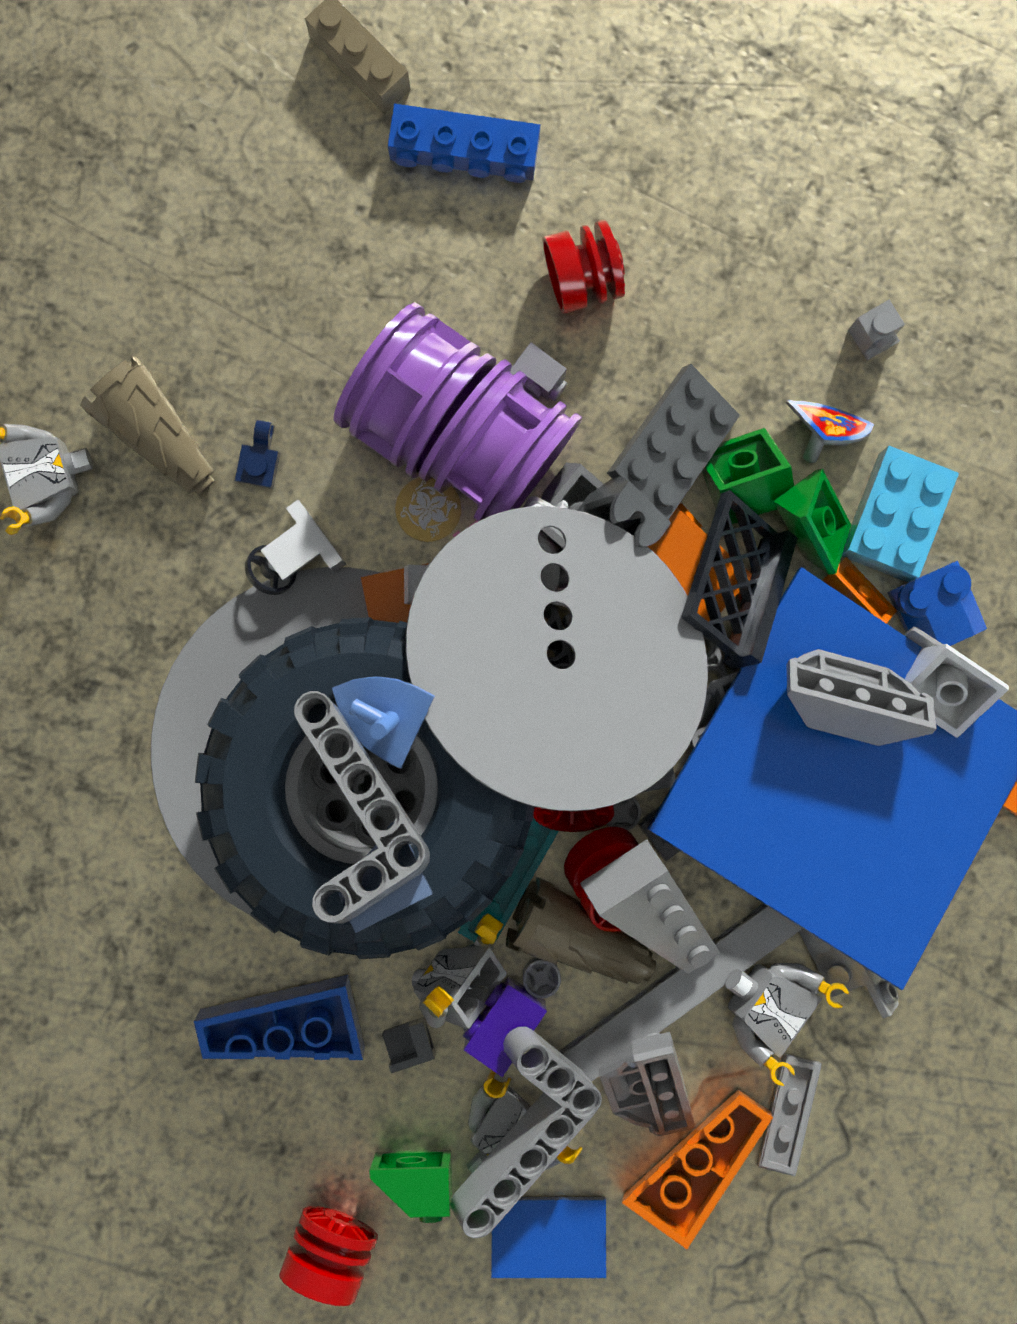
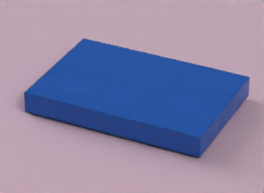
M521 1197L492 1230L491 1278H606V1198Z

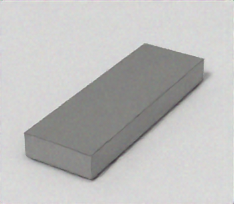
M784 1053L781 1057V1062L791 1065L795 1075L793 1076L784 1066L779 1067L777 1080L785 1086L775 1084L769 1108L773 1119L764 1131L756 1164L760 1168L796 1176L822 1064L818 1061Z

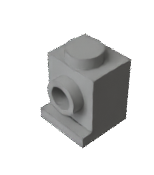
M889 299L858 317L848 331L868 361L897 344L900 340L896 334L905 324Z
M533 343L528 345L510 371L513 375L519 371L527 375L523 388L528 394L537 399L541 395L547 401L550 398L556 401L568 384L564 381L567 369Z

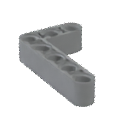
M309 691L297 700L294 708L295 717L378 847V849L322 885L314 894L312 907L315 914L323 921L343 924L421 874L430 862V852L338 707L325 694L318 691ZM325 704L327 708L325 717L320 722L310 723L308 720L310 709L314 705ZM340 738L348 739V752L341 758H332L330 754L332 744ZM362 773H369L372 777L371 788L366 793L355 794L353 790L354 779ZM385 808L393 809L395 813L394 824L387 830H378L375 824L377 814ZM415 844L419 851L417 861L412 866L402 867L398 860L400 849L404 845ZM378 868L382 874V882L376 890L367 891L363 887L362 877L368 869ZM341 892L345 898V907L340 914L332 916L327 911L326 901L332 893Z
M517 1027L511 1030L504 1039L503 1048L521 1075L544 1093L453 1195L450 1204L451 1209L464 1233L471 1238L484 1237L496 1227L601 1106V1093L586 1074L528 1027Z

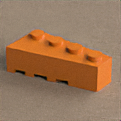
M738 1089L623 1195L622 1203L685 1249H688L773 1119L771 1111Z

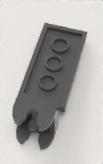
M692 364L682 367L607 472L612 479L589 494L578 511L605 519L626 530L635 537V546L643 548L656 543L671 524L669 518L739 418V413Z

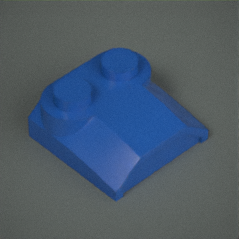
M958 561L887 592L893 607L897 610L896 613L905 632L909 631L912 627H917L940 643L952 646L987 629L971 591L970 575L964 568L960 567Z

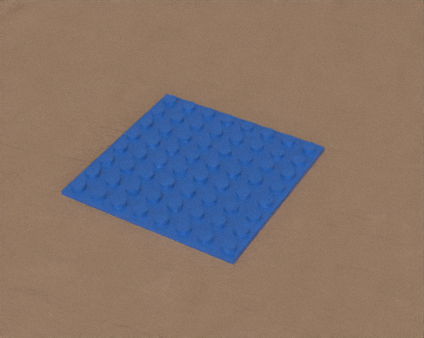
M800 567L779 601L762 663L740 668L647 830L882 979L903 990L1017 780V710L998 699L958 738L936 724L937 729L933 734L881 746L807 727L787 695L786 664L790 659L798 658L806 653L820 649L889 668L905 679L922 647Z

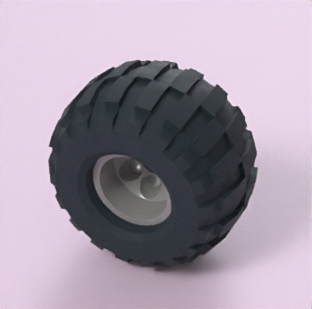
M371 617L341 619L340 623L319 628L311 626L285 637V643L265 656L260 654L239 673L241 680L226 699L220 698L207 724L208 727H211L205 751L204 753H198L195 783H200L201 812H196L202 841H209L218 863L214 870L230 894L236 892L253 910L250 913L251 917L275 934L280 931L300 941L301 948L328 956L332 953L357 955L359 959L390 958L391 954L415 948L419 951L440 942L468 921L472 922L493 902L495 895L507 879L511 877L524 851L527 835L533 821V806L503 796L472 777L443 749L424 719L408 753L411 764L406 772L402 774L395 773L391 769L389 762L381 759L374 753L370 758L395 797L398 792L404 789L411 791L416 797V806L412 811L406 812L429 849L430 862L423 871V874L433 894L355 933L350 921L343 924H334L321 920L315 914L312 907L315 892L322 885L366 857L374 847L375 842L366 831L365 826L338 784L330 783L325 779L323 770L326 765L299 725L294 714L295 704L304 693L318 691L325 694L337 706L332 688L358 678L386 677L399 679L411 684L406 659L407 623L399 621V623L373 620ZM317 704L310 709L308 713L310 723L320 722L325 717L327 710L325 704ZM340 738L332 744L330 748L332 758H341L348 752V739ZM362 773L354 779L353 790L355 794L367 792L362 791L361 784L367 782L369 773ZM335 800H341L348 806L349 813L343 822L334 821L329 815V806ZM385 808L377 814L383 818L385 830L390 823L395 821V813L391 808ZM410 844L417 860L419 857L418 848L415 844ZM339 892L332 893L326 901L327 911L332 916L340 914L344 909Z

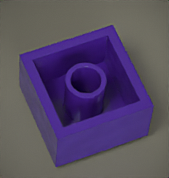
M509 975L503 983L501 982L494 987L484 1003L487 1005L482 1014L478 1015L469 1029H463L464 1033L462 1035L465 1038L464 1051L501 1077L504 1076L512 1064L503 1048L504 1039L507 1034L517 1027H528L534 1031L547 1012L545 1000L529 994L525 986Z

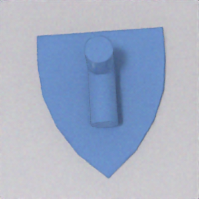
M377 676L353 679L333 687L332 691L337 707L362 745L381 759L401 769L435 696L399 679Z

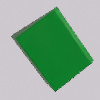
M822 468L812 472L773 502L788 530L798 538L796 545L802 556L831 575L837 573L851 523Z

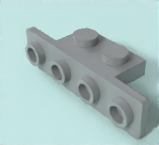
M805 929L799 931L820 974L825 977L826 983L830 985L832 983H841L848 991L866 985L881 1017L884 1019L892 1015L899 1005L898 992L894 985ZM834 989L830 994L832 997H835L844 992L841 989Z

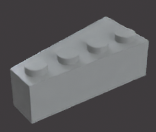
M648 840L637 845L580 883L600 917L687 974L703 967L720 953Z

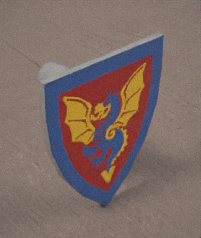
M787 400L786 402L813 432L803 454V459L810 463H816L824 445L847 446L849 443L862 441L870 435L874 426L873 423L834 407L805 401Z

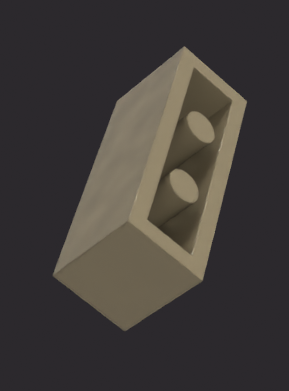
M324 0L305 18L310 39L384 114L394 106V103L396 104L411 90L408 71L338 0Z

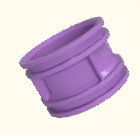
M414 302L402 309L385 326L365 352L342 391L333 420L341 428L350 426L349 432L353 437L374 449L397 468L406 464V474L411 478H417L423 462L433 445L464 401L482 379L495 367L496 358L487 353L480 357L481 350L478 345L467 340L440 321L435 315L428 314L425 316L424 308Z
M506 359L500 361L464 401L433 445L419 471V477L427 482L432 477L436 480L434 488L440 493L446 491L450 486H454L477 503L478 509L474 515V519L477 521L497 513L520 508L555 462L582 421V417L577 413L571 417L564 414L567 405L563 402H558L553 408H547L524 391L523 387L526 383L527 375L522 371L517 372L515 375L511 374L512 364Z

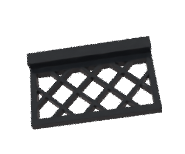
M728 490L721 493L681 618L696 630L702 632L708 640L725 652L723 662L734 670L762 663L798 538L789 530L778 533L733 492ZM730 509L735 512L739 525L738 528L733 529L729 516ZM752 529L757 531L763 537L762 539H760L758 548L755 542ZM741 532L746 554L741 555L735 533ZM722 536H724L730 557L727 559H723L719 546ZM744 558H748L751 565L750 573H752L750 581L748 580L742 560ZM730 562L732 563L737 584L731 586L725 566L726 563ZM712 567H714L720 587L719 590L715 591L709 577ZM739 588L742 597L739 610L733 590ZM722 593L728 616L721 617L715 595ZM703 598L710 621L705 620L697 613ZM730 620L732 627L730 639L727 638L723 621Z

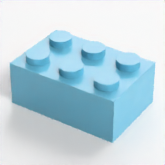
M887 446L878 454L852 521L842 557H847L851 561L907 583L919 578L959 473L892 446Z

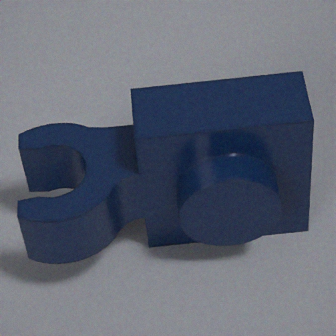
M256 420L253 446L243 444L241 446L235 476L236 482L268 489L274 488L280 453L270 450L275 428L271 422Z

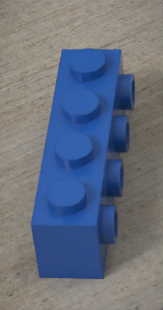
M394 103L388 152L390 160L404 167H415L417 164L431 166L432 169L445 173L452 172L455 169L468 171V174L479 178L488 177L490 174L504 176V179L514 183H522L525 180L534 181L541 124Z

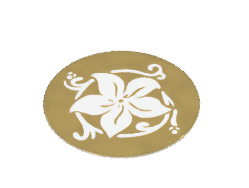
M420 477L410 481L400 491L395 505L396 518L402 530L410 537L423 542H433L445 538L456 528L461 517V501L456 490L450 486L446 491L440 493L434 488L436 480L433 477L427 482Z

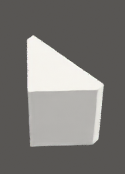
M948 644L922 648L905 677V680L910 682L921 694L925 692L934 699L936 724L956 738L1009 690L1007 684Z

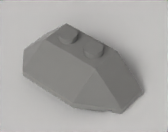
M820 649L806 653L798 658L790 659L786 664L787 695L809 728L877 746L933 734L937 729L934 699L925 692L921 694L910 682L889 668Z
M670 1032L662 1034L650 1033L641 1039L632 1040L598 1070L614 1115L634 1125L649 1128L651 1133L659 1137L696 1128Z

